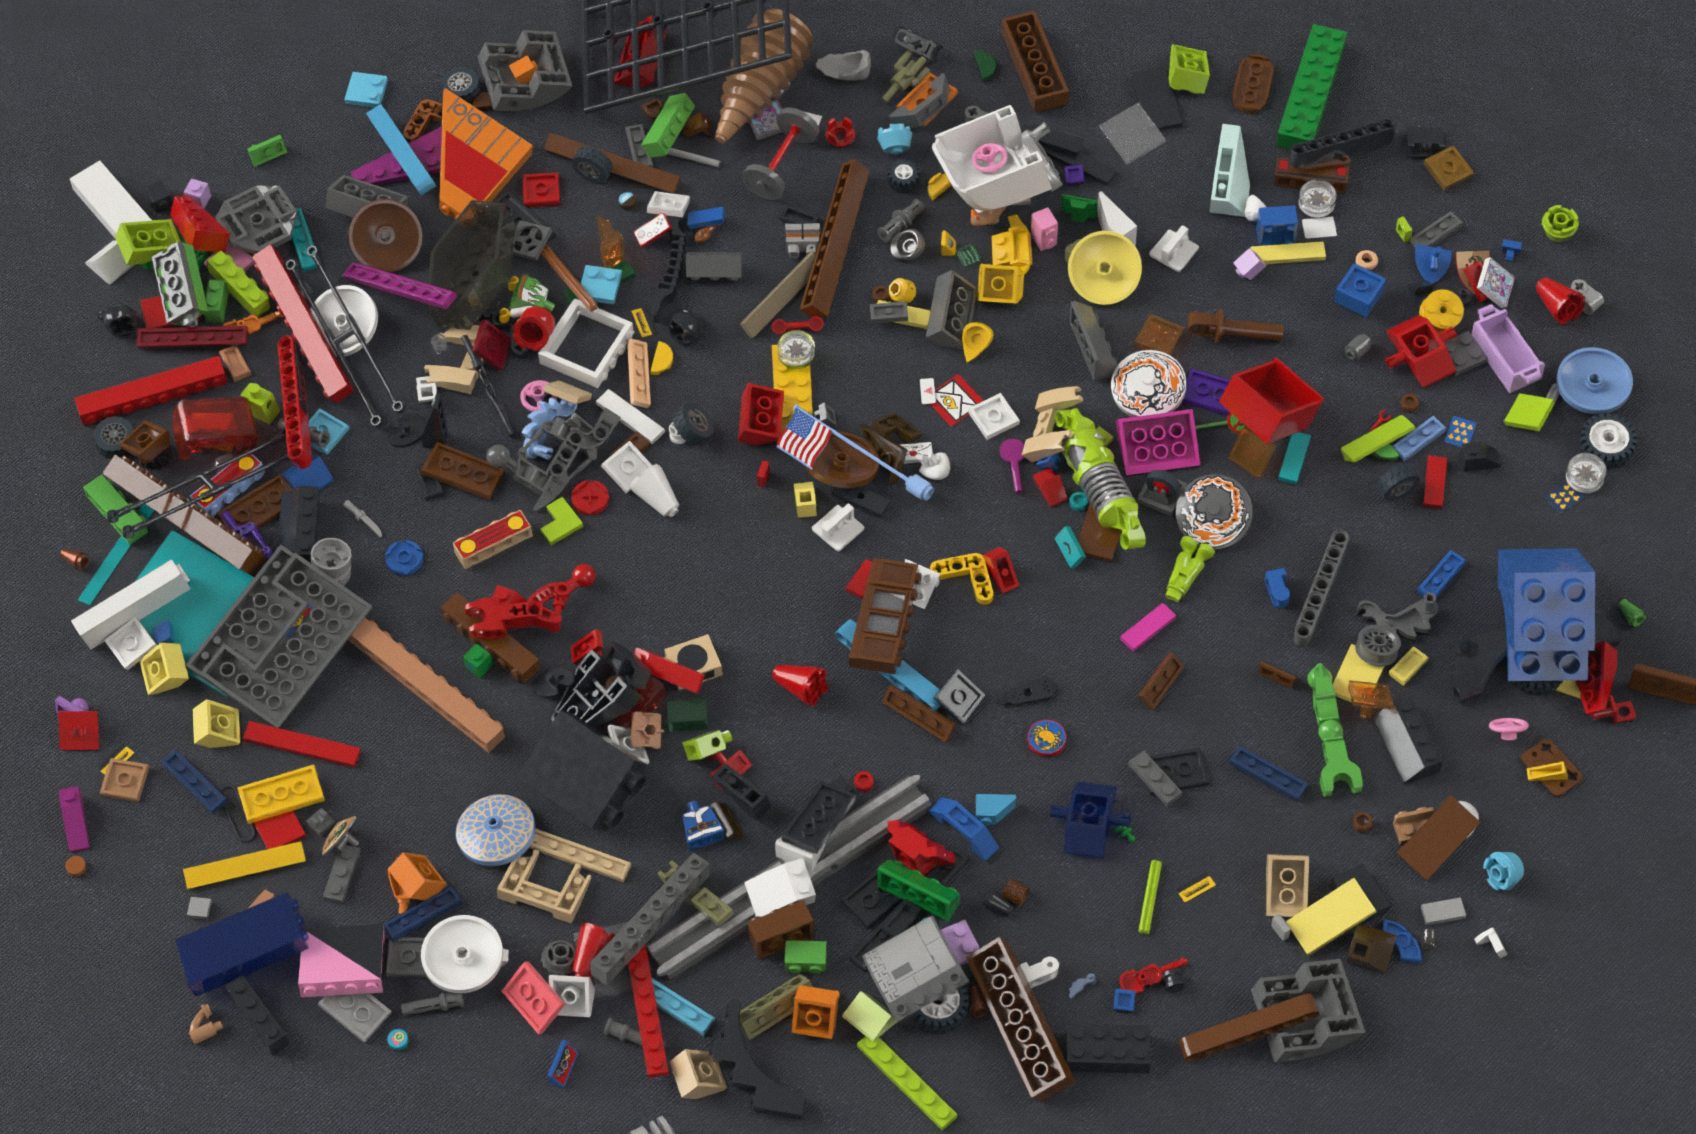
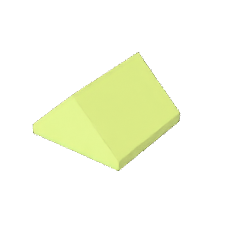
M862 991L859 992L842 1016L871 1041L876 1040L897 1023L890 1010L870 994Z

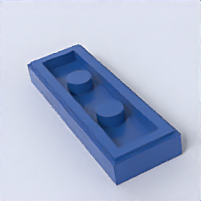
M1450 550L1419 586L1417 592L1422 596L1430 592L1435 594L1437 598L1466 564V559Z

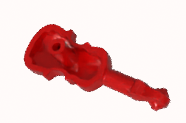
M1181 957L1179 961L1171 962L1160 968L1155 964H1150L1147 967H1143L1139 972L1132 969L1120 976V987L1123 990L1136 991V994L1142 993L1144 986H1152V984L1159 983L1165 971L1178 969L1180 966L1186 967L1188 960Z

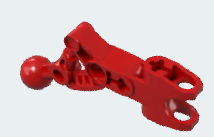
M588 564L576 566L570 580L567 582L550 583L533 593L527 602L501 605L499 598L490 597L466 604L465 615L479 617L483 620V622L469 627V636L475 639H500L507 635V629L533 626L547 629L551 632H558L561 628V611L564 610L565 604L570 598V593L578 587L587 588L592 586L596 580L594 568ZM551 598H554V612L543 606Z

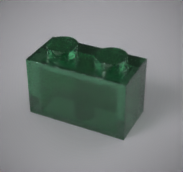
M694 698L684 701L676 699L667 702L669 732L708 729L706 699Z

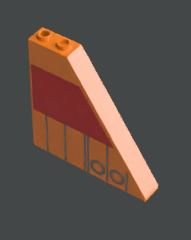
M446 88L443 90L439 209L443 214L454 218L458 224L469 228L479 217L481 211L491 203L532 155L533 145Z

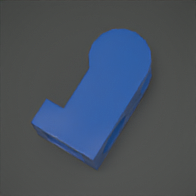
M1285 568L1267 571L1264 581L1270 599L1277 608H1284L1289 602L1290 591L1284 585L1287 575Z

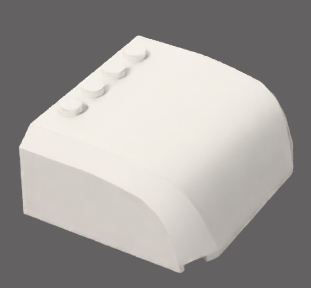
M1011 105L935 135L936 141L932 146L933 152L953 188L974 209L989 211L1010 206L1052 189L1038 151L1030 153L1021 139V129L1016 113ZM989 143L999 144L1004 147L1007 152V160L999 170L984 173L974 168L972 156L979 147ZM1001 152L997 156H995V165L998 164L1002 158ZM977 160L980 166L990 167L989 163H986L983 160Z

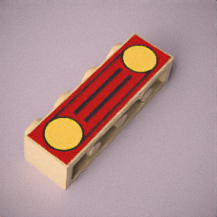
M521 510L512 512L500 520L493 521L482 529L475 530L466 537L457 539L453 542L454 552L464 569H467L532 537V529Z

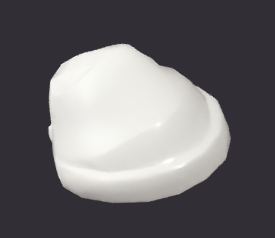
M1254 195L1248 197L1244 214L1248 221L1257 222L1258 209L1266 206Z

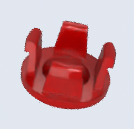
M844 117L843 122H836L834 118L828 121L826 140L829 144L835 147H845L854 141L855 130L849 118ZM843 132L846 135L844 140H838L835 134Z

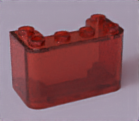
M246 397L181 400L175 407L171 425L180 460L190 459V454L194 451L200 453L201 448L236 445L237 451L242 448L246 452L257 445L259 437L250 401Z

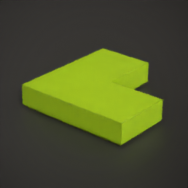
M563 497L546 506L555 521L541 528V533L551 545L583 527L582 521Z

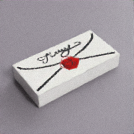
M931 442L901 444V446L908 449L904 464L920 463V454H924V457L928 458L929 452H932Z

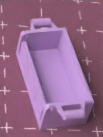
M1492 304L1479 309L1480 320L1474 322L1471 335L1488 357V364L1507 391L1512 393L1541 380L1545 364L1538 360L1518 329L1507 317V310L1500 311ZM1493 311L1495 312V313H1493V314H1491V315H1489V316H1487V317H1483L1484 315H1486V314H1488V313H1491V312H1493Z

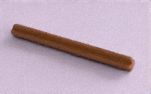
M546 244L541 255L590 312L597 310L598 306L595 300Z

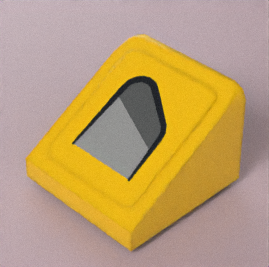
M943 230L941 255L955 256L956 241L947 231Z

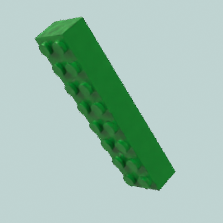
M1316 24L1312 25L1279 127L1276 146L1291 149L1292 145L1316 139L1345 48L1347 32Z

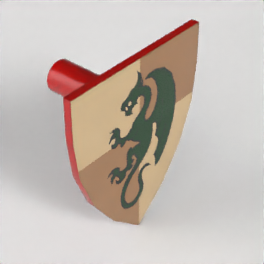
M1489 251L1456 252L1457 272L1465 287L1472 294L1475 292L1463 269L1477 261H1481L1482 265H1484L1485 259L1490 257Z

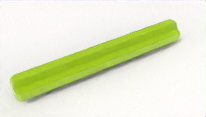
M1151 861L1139 925V933L1149 934L1162 866L1161 861Z

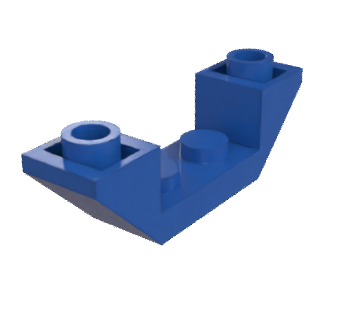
M942 797L928 810L941 824L947 821L971 842V850L985 862L999 850V846L986 826L957 801Z

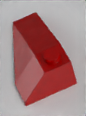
M1606 641L1595 643V650H1588V680L1575 681L1577 687H1579L1580 697L1587 715L1605 711L1617 670V650Z

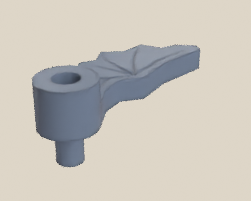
M1088 974L1087 979L1081 978L1077 979L1076 982H1072V987L1069 988L1070 999H1073L1077 993L1082 991L1085 985L1095 984V975Z

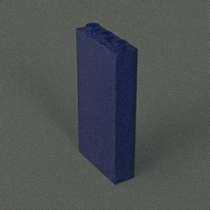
M286 892L175 939L188 986L195 997L227 984L241 975H248L309 949L307 944L309 936L306 929L302 928V925L305 923L301 913L297 911L300 909L297 899H292L289 892Z

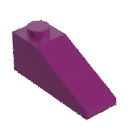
M79 786L59 790L61 811L70 853L90 849L83 796Z

